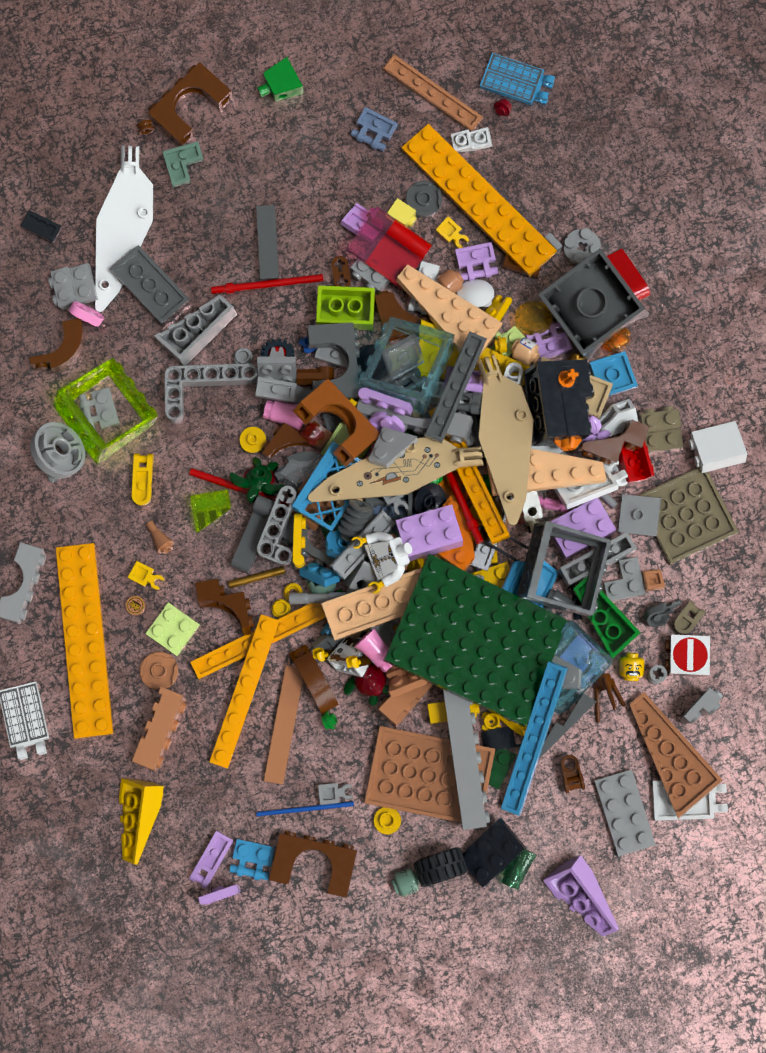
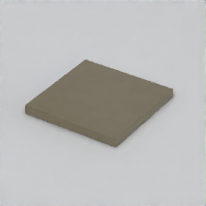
M700 467L638 495L661 498L656 539L669 565L739 533L709 472L701 473Z

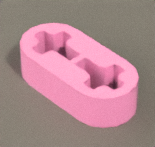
M73 301L69 308L71 314L94 326L99 327L104 320V316L101 313L80 302Z

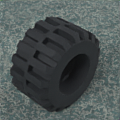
M457 847L424 857L414 863L421 887H428L464 875L468 871L461 848Z

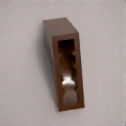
M381 291L378 295H375V304L385 343L420 335L422 318L415 317L405 311L397 302L393 292ZM423 319L427 322L434 324L430 319Z

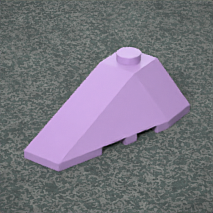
M581 855L566 861L544 878L543 881L557 899L560 900L562 898L568 903L570 910L581 914L584 917V921L601 936L618 931L617 923L593 871Z

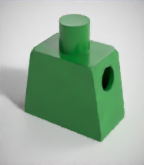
M288 57L263 73L265 84L257 87L261 98L271 93L276 102L304 93L303 85Z

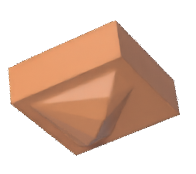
M661 569L643 571L641 573L645 592L665 588Z

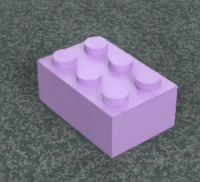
M598 498L590 500L551 521L552 523L603 538L613 535L616 531L615 526ZM550 536L564 561L591 547Z
M452 504L396 520L397 532L403 544L409 543L412 547V553L408 555L410 561L427 557L428 554L434 555L463 546V538Z

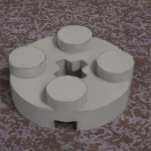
M577 229L572 231L565 239L563 252L571 264L578 265L601 248V242L598 236L591 232L590 229ZM579 244H585L587 246L585 248V252H583V250L577 249L579 247Z

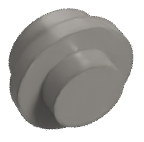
M240 348L234 353L236 364H251L253 356L249 349Z

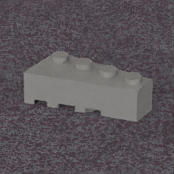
M219 295L199 307V310L189 313L183 320L176 324L173 323L167 330L157 333L154 337L158 344L182 366H186L237 313L234 307Z

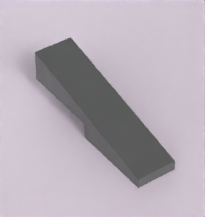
M275 205L256 206L260 280L279 279Z
M583 693L564 725L555 723L544 741L539 759L597 701Z

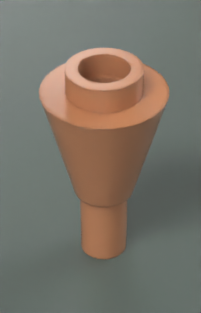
M153 521L148 522L146 526L152 533L157 552L163 554L170 552L173 549L174 542L158 530Z

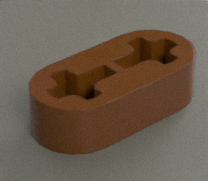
M337 256L331 263L334 286H341V284L337 283H340V277L343 276L344 282H348L345 283V287H351L348 261L343 256ZM339 261L345 264L342 266L343 272H339V268L336 266Z

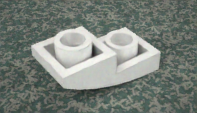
M488 127L471 132L468 129L451 134L453 148L457 152H468L493 147Z

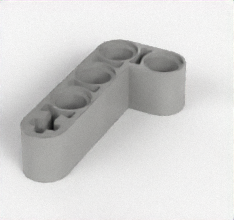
M284 486L280 489L257 545L259 555L282 565H289L293 562L292 550L279 545L293 512L292 505L298 497L297 491L291 486ZM291 490L293 497L287 499L286 503L290 505L288 508L284 504H280V502L283 501L285 503L286 497L284 494L285 492L289 493ZM280 508H285L286 515L283 518H278L276 514ZM272 526H277L279 529L276 536H271L269 533ZM265 544L271 545L272 549L269 554L262 552V547ZM283 551H288L289 559L284 562L281 561L280 554Z

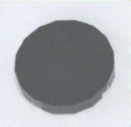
M430 181L415 182L407 190L405 202L416 210L417 217H431L441 208V190Z

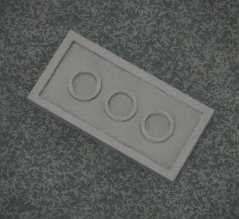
M632 770L595 780L594 784L617 857L655 846L656 844Z

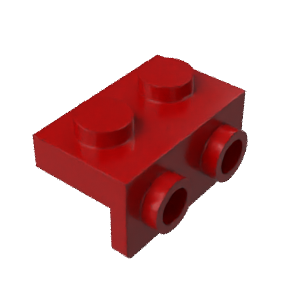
M645 441L643 447L635 449V451L624 448V445L622 446L619 461L622 470H625L628 474V477L625 478L627 484L645 481L654 476V468L651 464Z

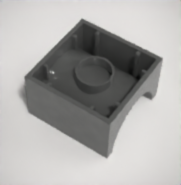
M601 248L538 294L581 354L588 360L595 356V352L620 330L650 315Z

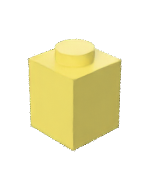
M397 198L387 212V220L393 223L396 219L406 227H412L417 219L416 210Z

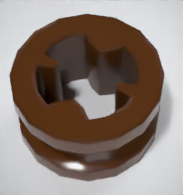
M143 120L136 124L139 129V135H148L154 132L152 120Z

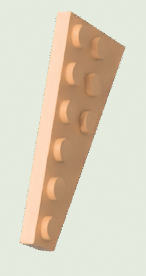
M408 264L397 277L398 284L410 297L417 301L421 310L425 311L443 335L454 343L459 353L469 331L487 338L481 352L482 354L502 327V322Z
M531 449L527 492L605 483L607 480L603 462ZM487 464L492 495L499 496Z

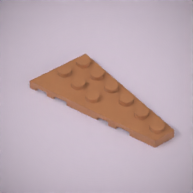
M643 692L629 706L675 814L679 819L723 780L647 694Z

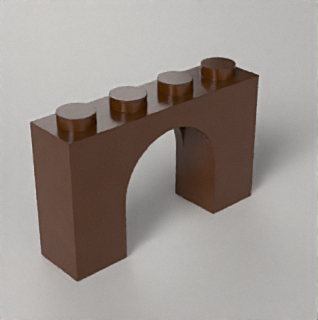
M201 62L193 65L184 78H179L175 86L170 91L167 90L162 95V99L158 103L152 104L149 108V119L179 147L185 145L194 136L193 129L175 112L176 105L182 97L188 94H200L206 97L219 110L233 98L232 91Z
M285 831L284 834L280 833L270 881L289 885L293 866L298 856L305 851L318 850L327 855L332 864L328 894L347 898L357 850H353L354 846L342 844V847L334 845V841L325 839L321 843L315 841L316 837L304 835V838L296 837V833Z

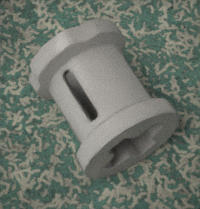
M655 665L648 671L647 677L652 684H659L666 679L667 671L663 666ZM657 670L659 671V675L662 676L658 679H656L655 675L653 674Z

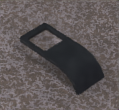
M510 727L481 732L484 747L494 748L495 751L521 747V744H516L514 732Z

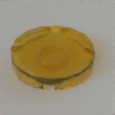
M539 301L526 302L515 313L516 326L522 333L528 335L544 333L552 324V313L545 303Z

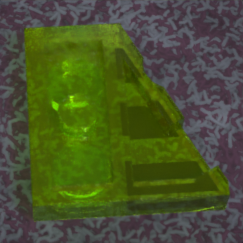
M228 489L190 496L196 532H200L231 509Z

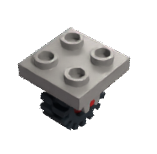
M272 339L271 343L267 341L266 346L263 345L260 351L261 357H257L258 377L297 384L296 357L292 344H287L286 340L281 342V339H278V342H275V339Z

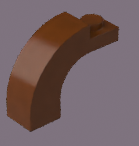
M81 319L62 321L64 339L61 346L52 353L29 357L33 369L41 371L46 370L50 366L53 373L66 369L75 362L83 349L85 341L84 326Z
M304 645L289 653L321 714L339 705L308 647Z

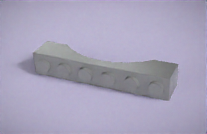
M359 398L356 407L368 421L372 414L380 411L387 412L386 415L391 417L395 415L404 423L405 431L407 429L414 430V433L419 435L425 434L431 418L420 419L406 415L401 416L394 413L393 409L387 408L384 410L372 402L364 404L361 398ZM455 412L445 438L457 444H461V442L467 443L473 425L471 416Z

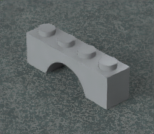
M20 542L14 561L23 571V583L16 593L1 597L0 619L19 625L21 621L26 619L28 612L26 607L28 602L32 601L34 595L32 591L33 586L38 583L40 566H43L46 561L43 549Z

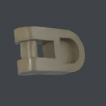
M690 600L675 619L673 624L674 630L680 635L688 634L706 611L696 607L695 603ZM689 611L695 615L693 619L687 615Z

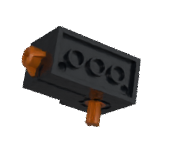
M587 359L540 361L534 363L523 372L527 402L534 420L532 432L534 446L557 445L562 451L575 450L583 439L591 435L592 425L589 422V405L586 401L593 397V385L590 383L591 370Z

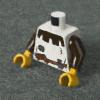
M363 631L358 638L345 637L339 646L334 649L324 651V648L313 649V657L319 661L327 659L338 672L363 677L372 661L354 646L367 632Z

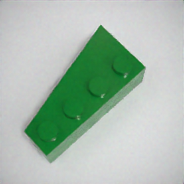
M588 576L572 590L580 606ZM601 590L596 601L598 602L596 612L593 613V616H586L611 661L641 632Z

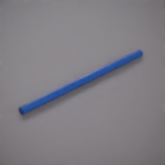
M354 801L256 812V816L354 806Z

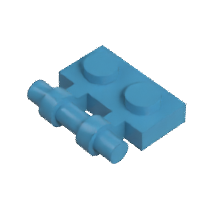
M237 839L233 859L240 860L239 866L231 864L229 872L236 873L240 877H243V875L254 877V880L258 881L260 879L268 880L270 873L262 870L263 866H272L275 847ZM246 862L257 864L256 870L246 868Z

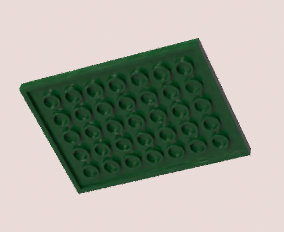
M428 554L383 661L525 727L531 716L547 663L553 660L568 620Z

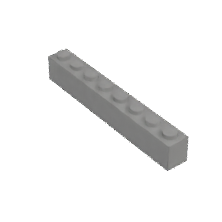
M443 689L463 831L486 828V823L490 822L489 811L484 810L487 796L486 791L481 789V783H484L483 771H479L478 764L482 763L480 751L476 752L475 744H479L478 734L473 732L472 727L473 724H476L474 712L470 713L469 706L473 705V703Z

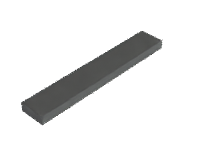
M469 331L424 434L425 437L442 444L487 338Z

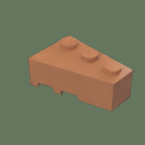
M428 682L424 686L394 698L392 696L388 699L385 698L378 706V713L397 728L434 684Z

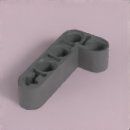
M258 495L252 509V516L232 559L231 567L248 574L250 573L258 555L257 545L275 501Z

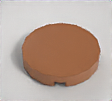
M165 652L151 653L142 661L140 666L142 681L153 690H160L161 687L170 688L176 682L179 675V667L176 660Z

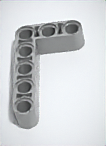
M247 363L187 365L167 368L165 371V413L167 419L172 424H178L184 419V387L252 385L257 382L258 378L256 366ZM230 371L236 373L233 378H227L226 374ZM253 371L255 374L253 377L248 378L245 376V373ZM193 372L197 373L198 376L196 379L192 380L188 378L189 374ZM177 373L179 377L176 380L169 379L170 375ZM208 373H217L214 379L207 378ZM172 392H178L179 396L172 399L169 397ZM178 410L180 413L177 417H171V411Z

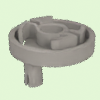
M49 422L42 425L32 435L30 441L32 457L37 466L47 474L50 482L54 483L59 479L71 477L82 468L85 462L83 442L78 434L67 425ZM55 444L62 449L63 454L56 450Z

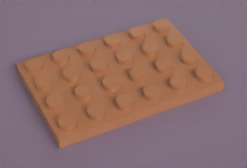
M380 726L364 803L462 823L451 741L449 739ZM475 745L476 752L480 751L482 762L478 764L479 771H483L484 783H481V789L486 791L487 795L495 749Z

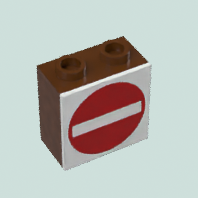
M670 635L668 640H665V651H668V659H665L664 668L668 671V676L707 677L710 675V636Z

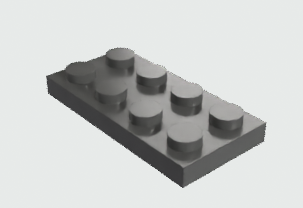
M139 245L111 268V272L161 325L189 302V298Z

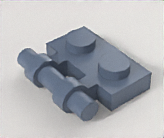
M365 107L357 121V125L362 128L360 132L353 129L351 136L361 143L365 142L371 145V148L374 150L378 149L384 152L387 145L381 143V140L390 141L398 127V123ZM367 132L375 134V139L367 136Z

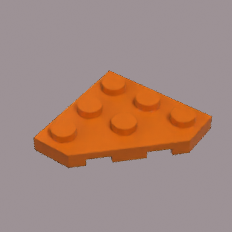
M451 495L442 507L452 504L463 538V546L437 553L436 555L466 571L475 559L472 535L467 529V522L456 498Z

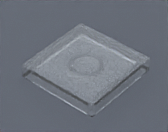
M415 334L381 352L391 380L424 363L418 337Z

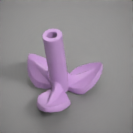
M593 415L591 417L588 416L589 422L592 425L591 435L583 439L580 444L595 441V438H598V440L608 439L611 433L608 430L600 431L602 427L600 421Z

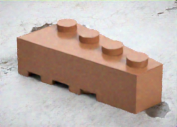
M163 687L159 690V694H162L161 699L157 700L152 708L154 716L147 721L144 732L146 735L141 737L132 762L155 772L157 768H161L164 762L162 755L165 750L168 751L172 742L170 736L172 732L177 731L180 721H177L180 713L184 714L187 707L186 699L183 695Z

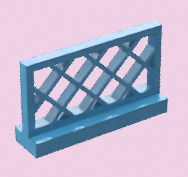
M332 442L292 505L293 511L298 514L301 513L331 532L343 516L351 499L344 500L345 504L343 507L335 509L333 501H330L332 509L321 512L319 502H310L308 495L324 479H327L329 472L337 471L338 473L340 472L339 470L347 468L344 465L338 467V458L333 452L340 445ZM356 458L353 461L357 463L361 461V459ZM317 503L319 512L310 514L305 509L309 504ZM334 514L335 520L331 526L323 522L322 515Z

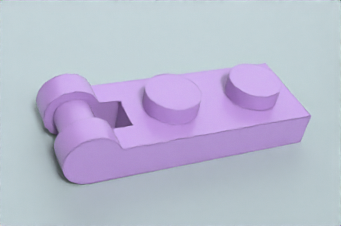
M361 388L358 392L364 404L372 402L381 409H393L394 413L404 416V414L411 416L413 407L409 402L368 388Z
M216 831L189 880L192 882L196 881L202 884L201 887L207 889L231 847L233 840ZM202 869L208 872L206 877L200 875Z

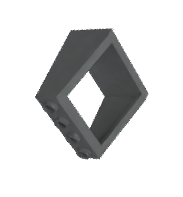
M549 521L534 524L517 596L531 603L583 616H593L598 607L597 597L601 593L603 586L601 583L602 576L607 571L606 560L612 550L611 540ZM550 536L595 547L581 606L536 595Z

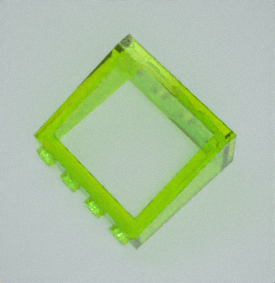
M114 358L57 390L53 407L68 427L78 434L85 450L97 465L152 427L158 417L156 410L149 406L144 394L137 390L132 378L127 377L123 366L116 362ZM109 376L141 418L142 422L110 442L105 443L74 400Z

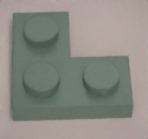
M199 142L162 151L173 188L191 183L186 166L204 161Z

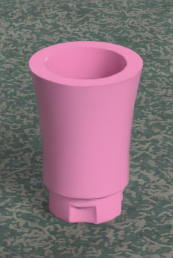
M269 400L266 402L263 414L264 419L281 424L286 423L297 430H301L303 426V421L293 412L298 404Z
M375 628L370 630L355 644L354 647L367 656L383 672H386L393 666L383 661L388 646L381 639Z

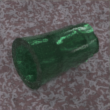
M528 850L521 853L504 870L501 883L519 890L537 854Z

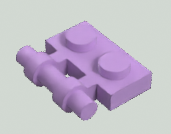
M492 242L455 249L458 268L467 269V273L461 274L464 281H473L475 278L480 277L489 278L491 275L498 274L497 266L491 268L489 266V263L496 261ZM483 264L482 270L473 271V266Z
M553 322L548 323L546 327L541 329L535 328L530 333L525 334L526 338L534 339L539 346L538 353H540V357L537 362H540L542 356L551 359L572 351L566 332L557 333V330L562 328L559 322L554 324ZM548 333L551 334L552 337L542 340L541 336Z

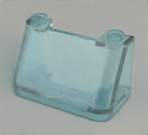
M572 620L563 626L561 634L564 639L559 643L555 655L582 670L580 689H561L554 710L558 714L568 710L613 662V659Z

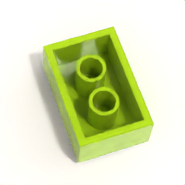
M318 286L316 325L353 323L354 328H357V330L373 331L375 288Z

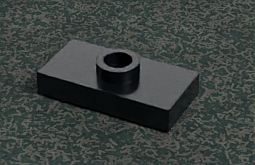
M28 210L20 225L22 229L53 244L63 228L61 225Z

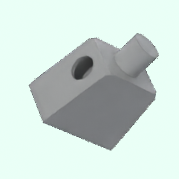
M363 559L347 576L345 584L349 588L348 594L366 588L371 582L376 580L377 577L371 562Z

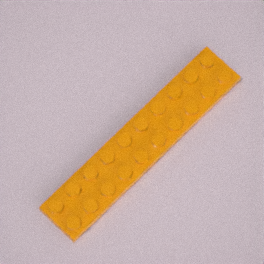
M429 124L401 147L402 151L529 277L557 253V250Z
M95 544L56 547L74 739L113 735Z

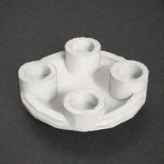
M478 279L464 282L462 289L457 292L458 296L476 307H489L494 298L493 287L488 282Z

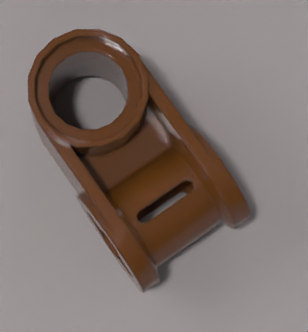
M573 755L564 756L560 760V769L565 793L568 794L569 791L577 789L585 790L584 778L578 759ZM567 758L572 759L574 762V767L570 770L564 766Z

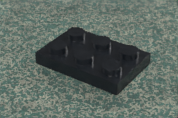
M499 818L462 854L468 871L482 888H486L527 848L505 821Z

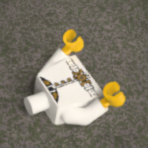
M381 531L367 534L364 538L355 536L352 539L360 541V545L353 547L355 549L367 543L365 549L377 579H381L379 583L371 582L368 587L374 584L377 585L378 589L372 593L377 594L383 586L388 587L400 580L405 571V566L410 562L408 555L412 553V547L409 543L403 544L400 537L393 538L391 534Z

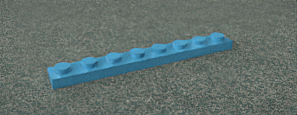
M551 661L547 663L501 809L518 816L522 813L568 667Z

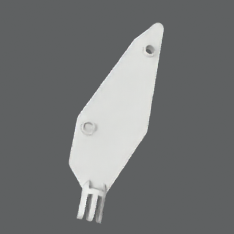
M121 145V168L96 219L95 288L98 300L95 301V309L98 312L104 311L123 285L111 272V268L138 245L141 247L153 222V184L139 168L140 146H136V162H132V146H128V161L124 162L125 146ZM103 283H107L109 286L107 288H103L101 285Z

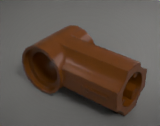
M322 366L317 369H297L298 386H312L313 381L334 379L333 367Z

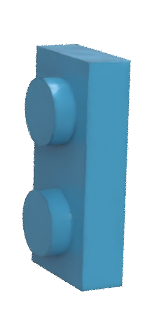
M309 563L300 569V576L323 587L340 582L337 573L317 563Z

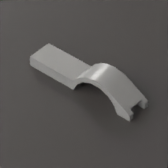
M258 377L254 397L299 404L312 390L300 387L296 383Z

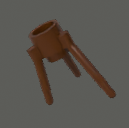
M610 673L596 676V683H593L595 701H597L595 703L597 723L600 722L599 689L601 692L607 691L613 710H616L617 707L611 692L612 688L621 705H626Z

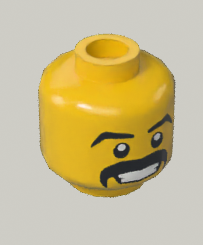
M627 652V656L621 657L619 675L623 677V680L639 681V678L644 675V659L638 657V653Z

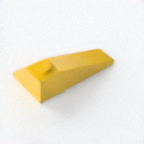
M121 778L119 804L123 806V815L120 816V822L124 824V833L121 835L123 860L132 864H138L161 807L164 786L149 781Z

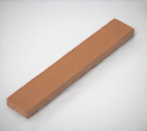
M395 54L383 67V71L462 127L467 130L469 129L470 132L474 131L483 119V116Z
M285 667L264 782L284 784L303 678L298 669L294 667Z

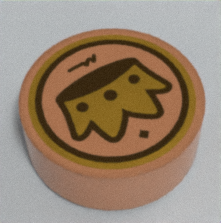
M132 596L127 600L126 609L131 615L139 616L145 611L146 605L141 597Z

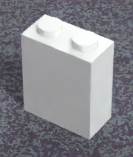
M736 421L691 432L688 444L690 450H694L695 465L700 467L701 473L746 462L747 451Z

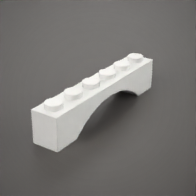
M630 399L612 404L598 419L602 425L600 431H610V437L621 433L627 421L635 420L638 422L636 408ZM532 437L531 449L557 454L563 452L557 445L534 446Z

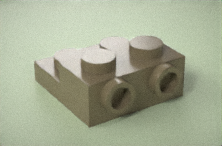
M668 406L658 412H655V409L643 411L644 413L639 417L640 423L650 426L645 438L648 453L683 449L679 409Z

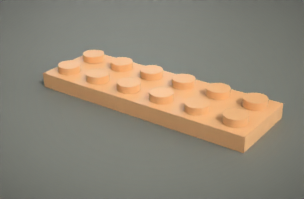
M422 568L403 574L399 581L388 587L383 586L377 594L372 593L378 589L377 585L374 584L371 587H366L321 603L334 641L401 618Z

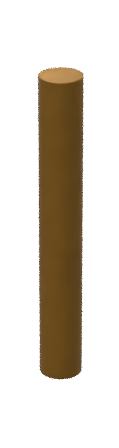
M284 566L231 580L228 581L231 589L286 573Z

